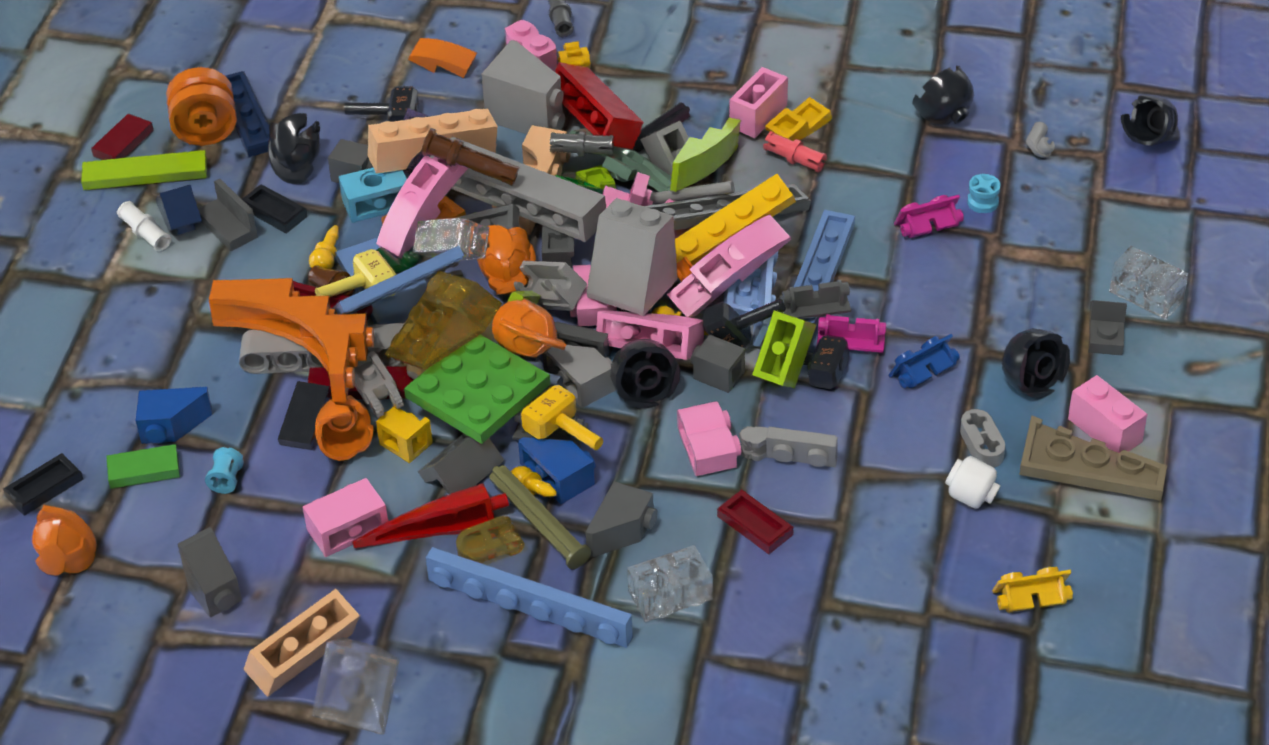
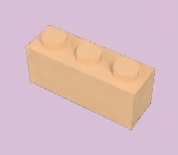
M334 589L250 650L243 670L268 697L352 635L360 615L339 591Z

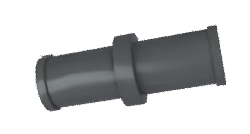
M548 0L550 5L549 18L555 25L556 34L561 37L569 36L573 32L570 6L566 3V0Z
M579 131V134L551 132L550 145L552 146H550V152L578 153V156H585V153L612 156L614 151V135H586L585 131Z

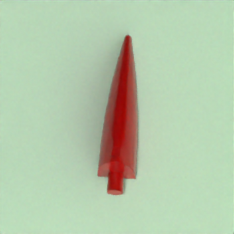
M483 483L428 502L391 519L352 541L353 548L439 535L463 534L496 524L493 511L509 506L506 493L489 497Z

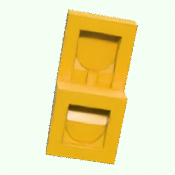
M808 97L793 111L786 107L766 124L765 128L769 132H775V134L792 141L796 139L801 140L828 123L832 119V114L829 109Z

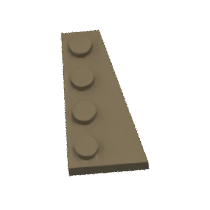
M1031 415L1019 475L1161 501L1167 465L1126 450L1118 453L1108 449L1105 446V442L1094 438L1090 442L1073 436V431L1059 426L1056 430L1043 425V419Z

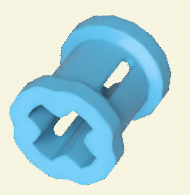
M221 447L216 449L213 454L214 465L212 470L206 474L205 483L207 487L216 493L228 494L236 488L237 480L235 477L237 471L243 467L244 461L243 455L233 448Z

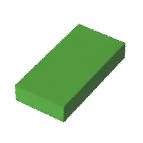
M176 444L106 455L110 489L180 477Z

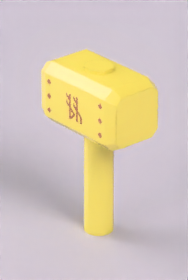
M370 249L353 257V276L316 288L315 293L316 296H329L330 298L361 286L367 289L397 274L378 251Z

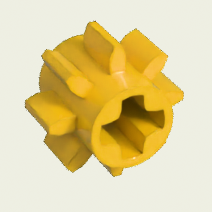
M579 41L564 43V50L557 51L558 62L588 67L590 69L588 48H580Z

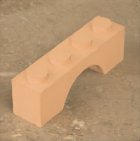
M488 108L368 125V157L376 174L405 170L411 160L421 152L427 133L431 128L436 129L437 134L447 138L453 136L496 153L498 126Z
M531 125L522 144L523 164L554 176H561L562 166L564 162H569L571 153H551L550 135L551 132L567 134V131ZM519 216V227L523 228L530 235L536 222Z

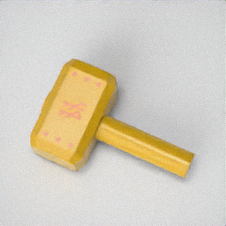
M560 385L550 387L522 410L523 429L538 440L547 438L560 427L594 450H598L603 444V438L572 419L576 413V397Z

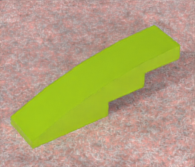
M729 117L722 129L709 127L702 139L688 138L673 161L670 191L677 192L697 183L716 171L731 157L738 148L740 119Z

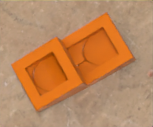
M420 38L408 60L433 73L440 66L464 78L477 53L451 42Z

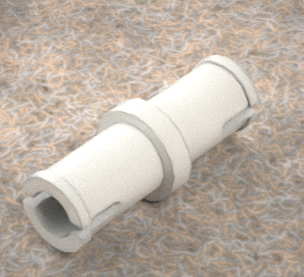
M126 201L120 205L117 210L118 217L132 228V232L138 238H144L159 252L169 246L171 243L170 235L156 225V220L150 214H144L131 201Z

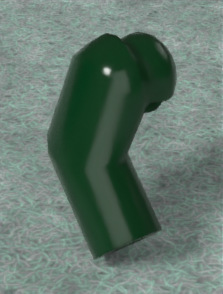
M383 247L376 249L396 274L416 266L420 261L418 254L412 251L410 253L408 251L404 252L401 259L395 258Z

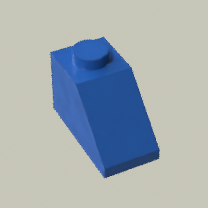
M208 387L139 391L135 421L141 444L176 442L212 415V405Z
M523 437L518 440L520 464L538 473L542 481L551 484L557 492L554 498L560 504L565 503L595 485V461L588 451H582L573 441L538 440L537 438Z

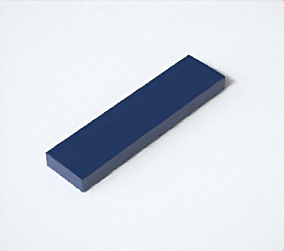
M241 71L226 75L233 90L237 117L235 128L248 157L267 153L269 124L245 72Z

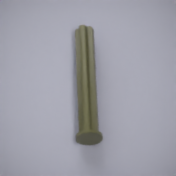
M505 465L495 466L492 469V473L489 475L490 481L502 493H506L508 500L566 559L567 567L574 570L582 566L589 559L591 549L587 545H581Z

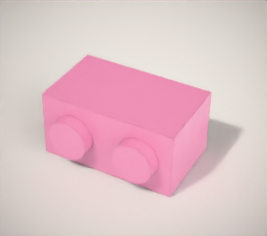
M762 67L730 98L729 117L741 120V133L756 138L765 129V125L787 106L788 77Z
M1096 375L1072 391L1068 419L1091 438L1105 442V446L1108 449L1120 453L1122 450L1130 451L1142 443L1148 414Z
M367 478L349 484L336 492L302 506L307 531L325 557L353 545L352 541L388 522L386 505Z

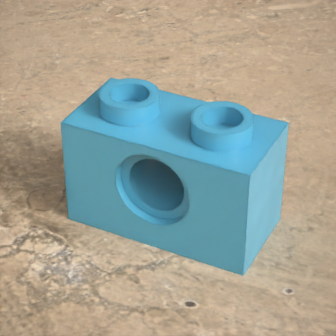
M369 168L338 176L342 201L351 222L354 223L388 214L396 196L407 180L403 170L376 174L374 168Z

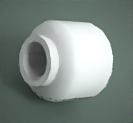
M972 456L966 457L963 461L957 459L945 481V484L949 486V495L973 509L981 507L984 501L991 504L1001 486L995 483L997 478L996 469Z

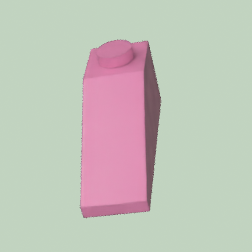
M600 310L597 313L596 331L608 334V344L611 347L622 348L625 344L636 339H651L663 344L675 358L687 360L691 358L696 346L703 344L704 328L703 320L651 313H646L642 316L633 312Z

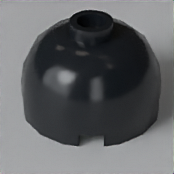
M956 66V71L954 72L949 67L926 82L922 87L925 93L921 98L916 94L912 101L913 106L928 122L935 125H946L951 122L958 124L969 115L968 109L973 102L974 89L960 66Z
M1032 328L1019 332L1009 341L1004 350L1002 370L1005 378L1016 390L1029 397L1043 398L1051 395L1055 390L1049 388L1054 386L1057 380L1063 382L1067 375L1070 364L1068 345L1062 342V337L1059 334L1051 331Z
M636 339L625 344L616 353L611 363L610 377L617 394L628 405L639 409L653 408L659 405L655 401L662 400L665 396L669 398L675 392L680 380V367L674 355L660 342L651 339Z

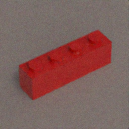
M558 62L555 73L561 77V90L564 93L562 104L593 135H614V147L633 149L644 122L588 67Z

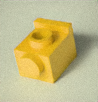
M393 406L389 411H385V415L376 421L379 445L408 463H411L433 444L430 420L426 417L419 420L414 414L407 413Z

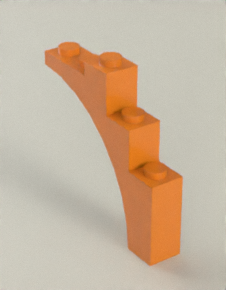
M293 278L213 280L209 295L213 326L261 330L285 337L303 346L316 356L328 371L333 402H347L348 390L355 386L354 368H357L358 361H367L368 347H374V328L368 327L366 314H337L336 309H330L329 296H300L299 291H294Z

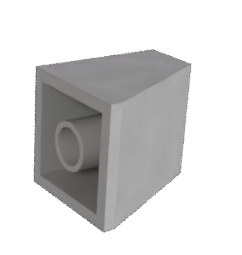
M511 40L482 73L484 108H488L497 125L524 134L528 133L531 125L561 130L565 122V115L562 111L564 93L561 90V77L517 41Z
M616 198L598 218L587 286V297L644 316L678 279L674 216Z

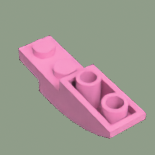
M424 156L396 196L380 230L376 242L378 247H383L393 256L402 259L403 253L411 249L441 213L437 206L438 203L468 168L458 164L449 166L446 165L445 160L435 156L433 159L429 156Z
M769 214L745 227L703 257L689 269L691 274L667 295L686 317L694 318L738 279L744 281L788 243L791 237Z

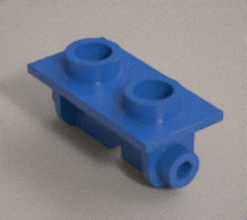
M949 334L942 339L935 336L926 341L921 346V350L915 353L912 350L902 353L894 360L896 365L888 376L892 377L899 374L898 381L903 388H914L932 377L926 366L929 365L935 375L955 366L960 359L959 353L955 348L950 349L948 346V342L953 335Z

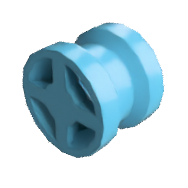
M978 174L972 177L969 181L970 193L967 200L969 208L978 213H990L996 210L999 204L998 194L1001 185L999 179L990 174Z

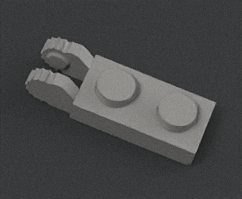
M369 352L367 354V361H358L357 368H354L355 387L365 403L370 404L374 414L379 418L385 415L381 400L385 399L388 395L392 404L397 409L404 406L394 379L376 352Z
M757 426L743 427L744 429L739 432V439L742 444L741 454L745 459L760 461L767 457L774 458L780 462L794 461L808 463L816 467L828 466L836 468L838 458V437L836 435Z

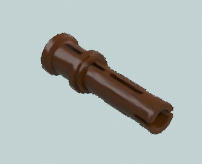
M433 128L427 133L421 150V155L423 156L430 154L445 160L446 165L455 166L458 164L500 180L510 186L514 185L520 170L518 166L464 146V142L461 139L456 138L452 140L437 134L436 129Z

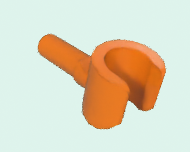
M686 256L677 263V277L681 282L691 274L689 269L693 267Z

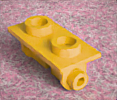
M1048 567L1038 570L1036 572L1037 575L1023 576L1021 572H1013L1001 576V580H998L992 589L993 594L1002 592V595L997 596L999 610L1006 609L1007 613L1033 609L1032 595H1037L1040 608L1066 604L1067 600L1073 599L1071 586H1065L1064 584L1070 576L1071 570L1059 571L1058 567Z

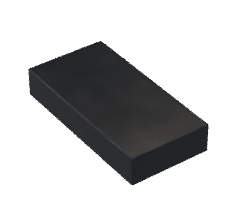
M262 184L242 198L253 210L255 217L284 233H288L308 217L305 207Z
M297 381L278 436L280 445L313 450L316 441V418L320 409L330 399V386Z
M61 453L3 488L5 497L25 516L82 481L83 476L81 471Z

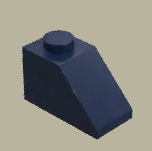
M191 185L159 193L155 199L169 232L177 230L178 235L195 231V225L202 221Z

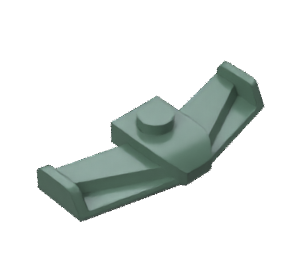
M587 128L572 130L569 133L579 134V131H585L586 135H593ZM614 147L612 156L599 154L605 157L602 167L611 171L613 178L622 182L634 180L639 172L650 176L648 184L657 191L670 190L671 176L639 153L627 148Z

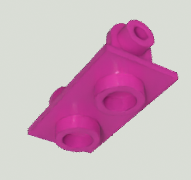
M941 195L921 205L910 203L900 210L894 225H900L903 237L908 236L909 238L931 233L933 229L930 221L934 222L937 231L958 226L959 222L964 220L961 209L956 210L955 208L960 196L948 197L947 195Z
M826 314V317H819L817 344L823 336L830 335L844 337L848 342L849 350L883 353L886 323L880 322V319L856 318L855 324H849V317L831 316L830 314Z

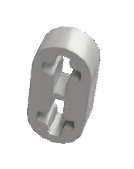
M980 409L966 411L961 418L960 433L971 456L993 468L999 466L1004 460L1006 445L989 413Z

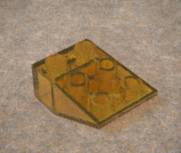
M438 271L428 282L427 289L418 303L411 309L409 317L399 333L393 337L385 355L426 370L485 332L502 303L477 282Z

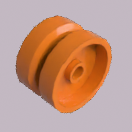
M197 67L187 69L177 74L171 80L167 88L166 97L170 127L177 138L188 144L198 146L212 145L226 139L234 130L237 121L232 85L227 77L215 69Z

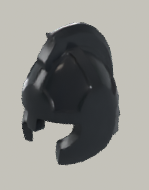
M1139 95L1138 99L1132 102L1134 108L1131 120L1129 114L1121 115V124L1125 133L1132 141L1139 144L1153 146L1166 141H1176L1180 138L1177 126V109L1168 99L1162 96Z
M306 113L292 114L283 118L279 124L272 122L269 124V161L275 174L289 184L308 182L307 178L311 175L314 168L311 164L320 152L319 121H315L310 127L299 134L300 130L307 126Z

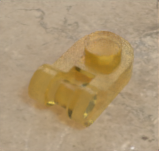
M500 516L467 528L456 539L458 556L478 563L504 554L509 556L516 555L523 550L525 544L521 536L513 532L515 527L508 516Z

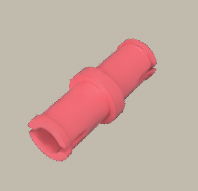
M772 131L765 138V141L769 143H764L763 149L785 157L787 162L791 164L797 162L816 172H820L825 165L821 161H826L827 155L804 146L800 140L792 141Z

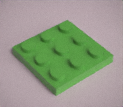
M473 330L407 385L404 391L405 398L482 444L551 383L550 374Z

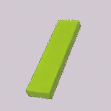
M200 150L82 162L83 190L204 179L207 178L206 151Z

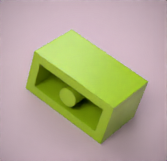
M774 310L752 375L782 386L795 388L817 324Z

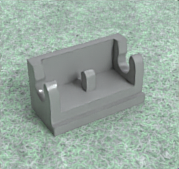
M523 261L519 268L523 275L528 277V286L524 287L523 283L514 282L516 291H533L541 295L537 305L542 308L573 311L587 286V283L566 262Z

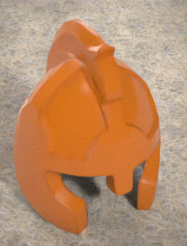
M491 225L480 229L479 238L483 243H488L490 247L487 248L482 245L480 247L481 252L476 253V258L482 274L488 278L489 287L496 291V295L516 291L514 287L515 281L521 282L526 286L529 279L526 275H523L519 267L523 261H536L533 245L529 242L527 232L520 227L506 229L499 225Z
M528 299L508 301L499 308L494 316L492 323L494 339L513 354L536 358L547 352L551 347L565 350L567 344L557 338V330L551 314Z
M351 395L347 396V402H333L332 399L327 401L320 409L315 422L316 440L324 455L333 460L341 461L349 460L358 452L366 451L374 433V427L370 425V415L366 407Z
M44 504L36 519L38 521L32 533V545L39 554V557L35 560L38 568L52 576H58L64 572L80 573L86 570L94 561L97 547L93 531L75 512Z

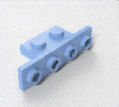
M778 251L744 281L738 279L724 291V303L729 304L739 315H742L775 301L776 295L772 294V290L776 283L777 272H774L773 268L778 258ZM772 317L754 324L753 346H760Z

